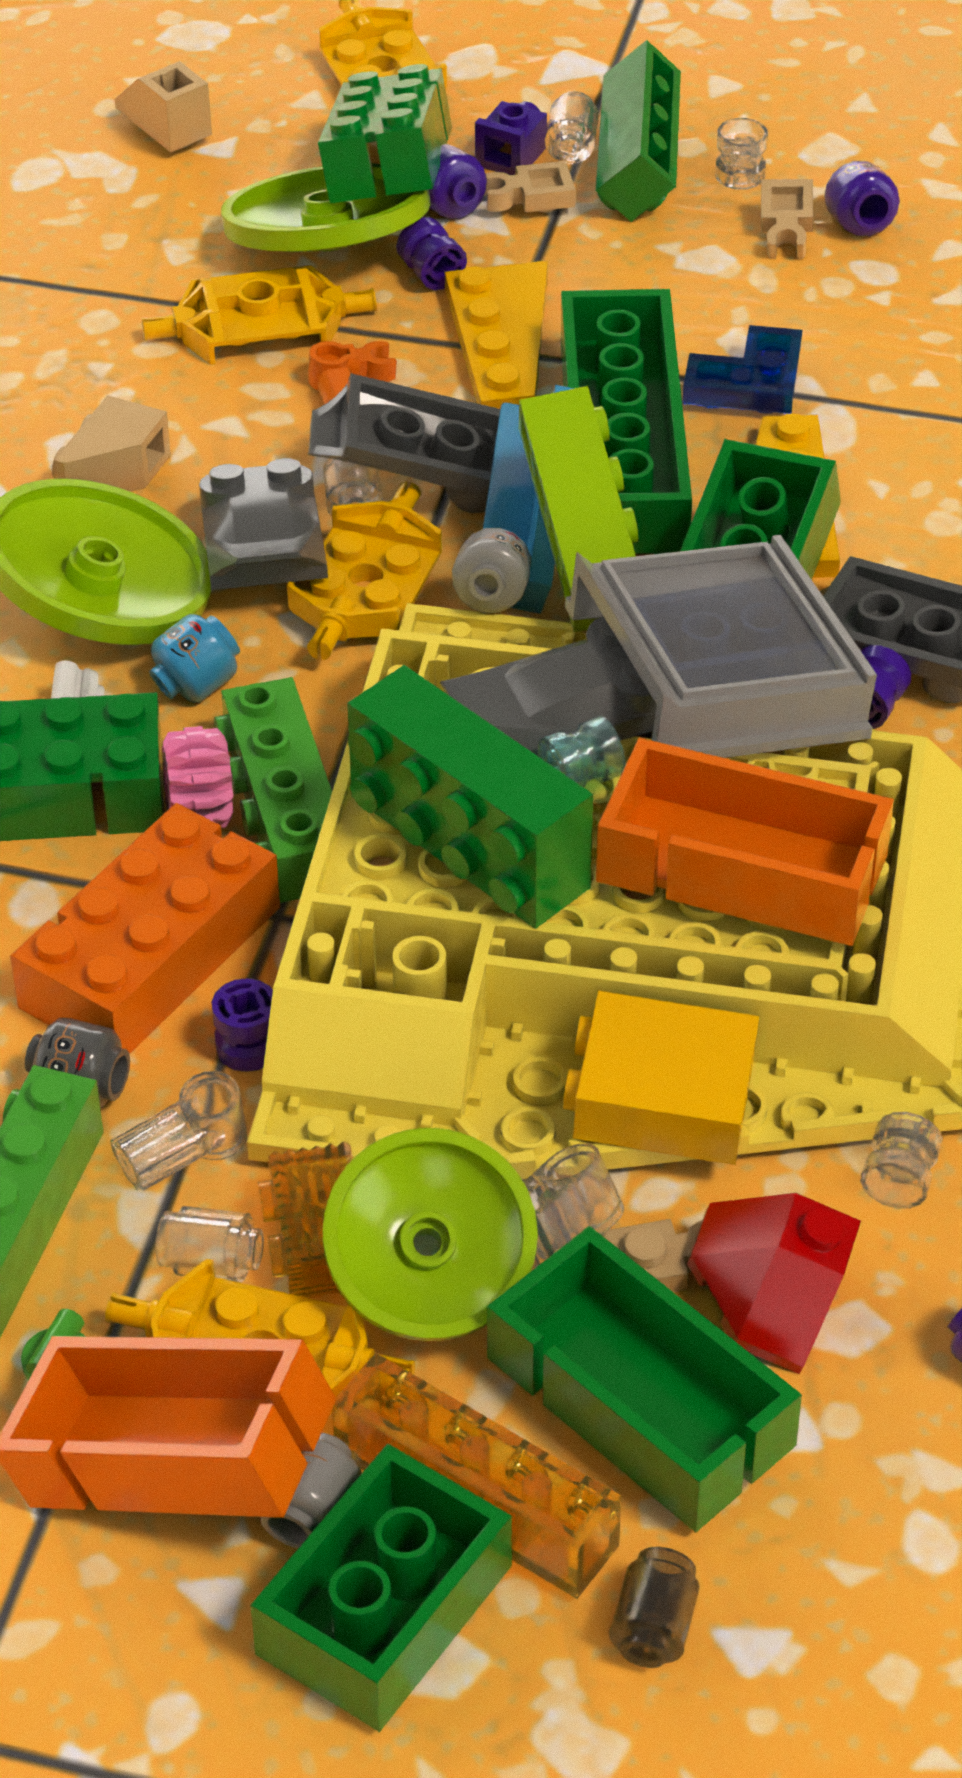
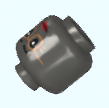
M58 1018L47 1027L43 1035L36 1034L31 1039L26 1051L25 1069L29 1073L32 1066L36 1065L97 1080L101 1109L109 1100L115 1101L123 1092L130 1071V1054L127 1049L122 1048L121 1039L115 1030L72 1018Z

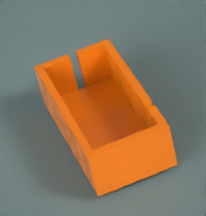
M638 738L597 826L596 882L651 896L654 895L656 888L659 887L666 889L667 900L853 946L869 905V896L874 892L888 855L894 799Z
M175 803L57 912L59 925L48 920L10 955L18 1008L47 1025H50L58 1018H72L109 1027L115 1030L121 1039L122 1048L127 1049L130 1054L280 908L277 855L232 831L222 838L221 826Z
M52 1336L0 1434V1463L30 1508L85 1510L91 1500L96 1509L101 1511L284 1518L308 1464L301 1452L314 1451L337 1399L303 1339Z

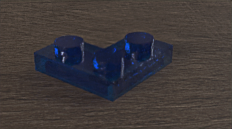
M749 325L744 358L689 353L683 384L682 404L699 405L706 408L721 407L753 410L760 413L791 414L802 348L803 330Z

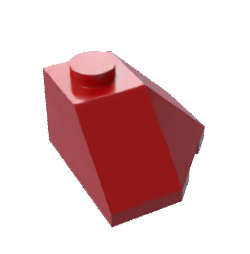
M798 1193L712 1202L705 1211L687 1264L699 1286L708 1285L724 1314L720 1323L730 1338L749 1353L800 1374L845 1274L861 1220Z

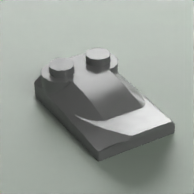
M350 373L346 386L336 397L312 411L308 455L363 465L445 487L448 497L461 510L468 513H483L486 509L500 409Z
M291 458L276 459L269 462L267 466L242 468L236 464H223L212 468L209 474L200 480V500L211 590L328 578L327 561L314 493L313 473L309 468L301 465L298 460Z
M850 556L831 585L821 590L820 593L860 651L870 645H881L894 650L907 662L912 674L922 677L924 690L931 697L946 703L961 702L962 586Z
M604 616L595 619L589 625L585 640L528 656L491 669L440 682L446 694L544 761L653 732L657 704Z

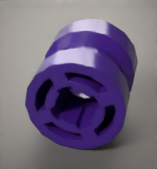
M422 217L404 228L398 237L396 244L397 254L409 268L414 269L417 277L430 289H444V272L463 270L466 267L467 257L465 251L454 239L449 237V234L442 225L433 218Z
M870 645L861 650L877 674L868 722L873 729L885 723L894 709L895 701L900 699L911 682V671L903 657L894 650L881 645Z
M249 978L233 980L218 989L211 1002L213 1022L216 1027L214 1032L216 1054L224 1065L233 1070L247 1072L260 1070L264 1067L273 989L262 981Z

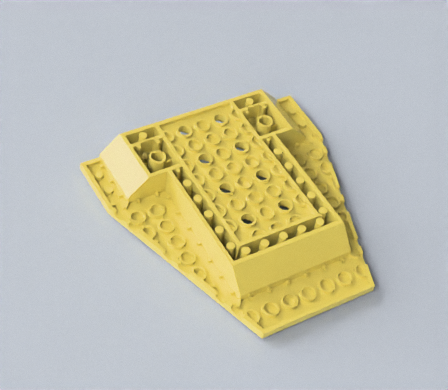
M407 603L399 630L381 629L363 692L403 665L444 692L440 684L441 681L484 671L585 640L587 630L574 633L571 622ZM874 729L872 730L871 739L726 758L894 799L888 855L874 892L869 896V905L854 944L849 946L667 900L666 889L657 887L653 896L638 900L625 895L630 890L596 882L597 826L638 738L652 740L653 732L546 760L547 763L593 794L591 888L536 929L514 913L502 910L492 897L467 879L456 877L442 861L421 846L409 843L399 830L375 813L363 810L351 795L350 752L347 741L273 986L262 1075V1093L247 1141L248 1160L342 1173L348 1163L369 1145L391 1134L417 1128L449 1129L474 1137L501 1154L516 1170L521 1179L697 1160L573 1139L575 1111L563 1109L565 1086L569 1069L582 1070L584 1057L574 1055L577 1029L581 1015L593 1017L598 990L760 1016L738 1155L962 1129V769L928 737L882 732ZM377 856H385L395 860V862L386 866L369 864Z

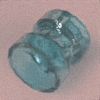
M602 716L580 723L574 733L567 734L559 731L540 738L538 742V756L584 788L586 783L592 779L606 782L619 777L625 768V756L620 739L614 727Z

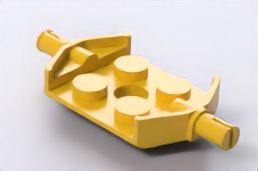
M339 0L338 5L343 14L319 28V49L341 86L343 82H348L350 76L357 73L374 71L378 73V77L398 75L399 69L409 65L425 64L428 66V70L442 68L445 89L447 87L446 63H441L437 67L413 30V14L411 9L363 7L359 0Z
M312 265L191 280L178 306L172 307L173 315L142 318V329L145 341L174 336L177 339L182 338L183 344L207 363L214 365L216 364L214 347L241 346L249 342L280 338L295 339L303 335L318 333L320 342L332 341L341 324L342 317H346V314L377 311V302L374 288L343 293L341 285L335 286Z
M408 481L401 482L392 500L388 502L377 501L333 506L332 529L323 542L328 578L300 581L298 587L295 586L294 582H288L289 609L292 613L317 629L307 644V650L312 657L318 659L321 653V660H327L331 656L338 640L346 642L348 638L379 637L382 628L399 630L407 603H415L442 553V530L412 510L421 497V490L415 483L411 482L408 488ZM371 581L366 587L355 585L359 582Z
M206 1258L163 1292L160 1300L153 1299L150 1302L113 1292L106 1306L105 1321L107 1323L113 1322L145 1330L146 1337L303 1339L337 1399L330 1415L357 1390L365 1391L368 1381L400 1388L408 1392L414 1379L416 1367L414 1360L409 1361L375 1353L374 1349L368 1348L362 1317L348 1303L347 1306L218 1278L215 1277L213 1259Z

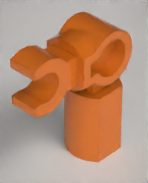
M323 341L316 343L309 350L308 383L312 388L319 391L325 405L346 386L350 373L385 382L395 380L397 361L395 358H388L389 343L386 341H372L365 344L362 348H355L353 344L342 345L333 341Z

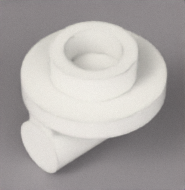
M66 660L56 663L51 699L104 695V687L98 685L97 671L89 668L79 669L77 664Z

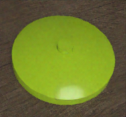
M371 163L377 196L330 204L323 167L320 166L280 174L251 184L231 195L223 203L221 215L226 237L238 245L279 252H327L369 242L415 223L430 208L429 190L386 196L381 165Z
M63 478L26 483L13 488L0 497V591L16 606L37 620L60 631L88 640L120 645H139L153 643L156 638L186 615H203L212 591L206 548L186 524L158 504L119 487L88 480Z

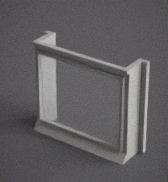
M781 535L772 536L770 544L768 542L644 555L602 560L601 563H591L576 552L571 596L566 597L565 608L573 621L604 616L657 704L652 741L727 758L871 739L873 728L868 722L877 674Z

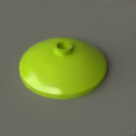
M417 1128L381 1138L366 1147L348 1163L339 1175L329 1195L323 1219L322 1241L326 1264L334 1284L347 1303L361 1317L383 1331L399 1337L419 1341H443L469 1335L487 1326V1306L531 1272L537 1251L538 1231L535 1209L530 1194L519 1174L501 1154L482 1141L461 1132L440 1128ZM420 1235H430L438 1241L440 1250L434 1255L425 1256L417 1252L413 1241Z

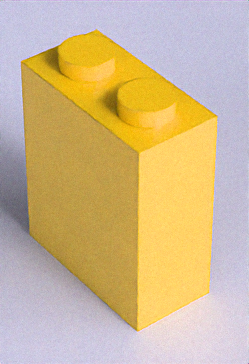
M598 990L593 1017L581 1015L578 1024L574 1055L584 1057L582 1070L569 1069L565 1086L563 1109L575 1111L573 1139L736 1165L760 1016Z

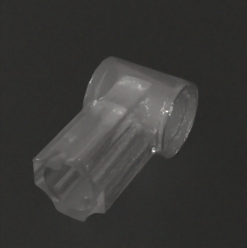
M204 1071L196 1074L184 1083L180 1090L178 1102L111 1139L113 1154L118 1160L124 1175L134 1188L145 1191L200 1158L223 1160L234 1156L240 1151L247 1140V1125L240 1088L236 1080L226 1073Z

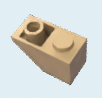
M180 61L138 78L114 99L117 110L170 153L178 149L187 148L192 143L212 135L208 83Z
M107 395L95 411L84 418L80 429L68 444L57 451L52 464L54 479L94 481L119 487L130 492L146 488L171 456L167 411Z

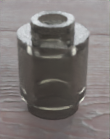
M649 1547L643 1549L638 1554L637 1560L630 1563L626 1568L609 1629V1638L613 1645L620 1650L622 1656L637 1666L657 1668L665 1663L678 1660L684 1653L700 1585L695 1577V1564L689 1557L679 1551L666 1547Z

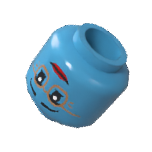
M189 614L154 640L151 646V655L156 666L149 670V673L159 689L168 698L172 699L177 694H180L192 703H200L236 674L238 666L235 656L240 653V648L231 633L216 617L210 615L204 619L199 615Z

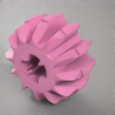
M202 726L185 727L183 731L168 732L162 746L163 785L167 810L175 803H178L219 824L221 828L227 827L232 818V798L234 796L230 756L224 735L218 728L203 729Z

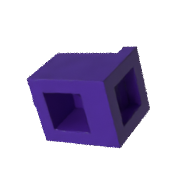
M501 101L486 119L479 118L475 122V158L484 169L516 175V166L533 164L547 148V113L541 112L531 102L508 103ZM506 143L511 144V154L500 152V149Z

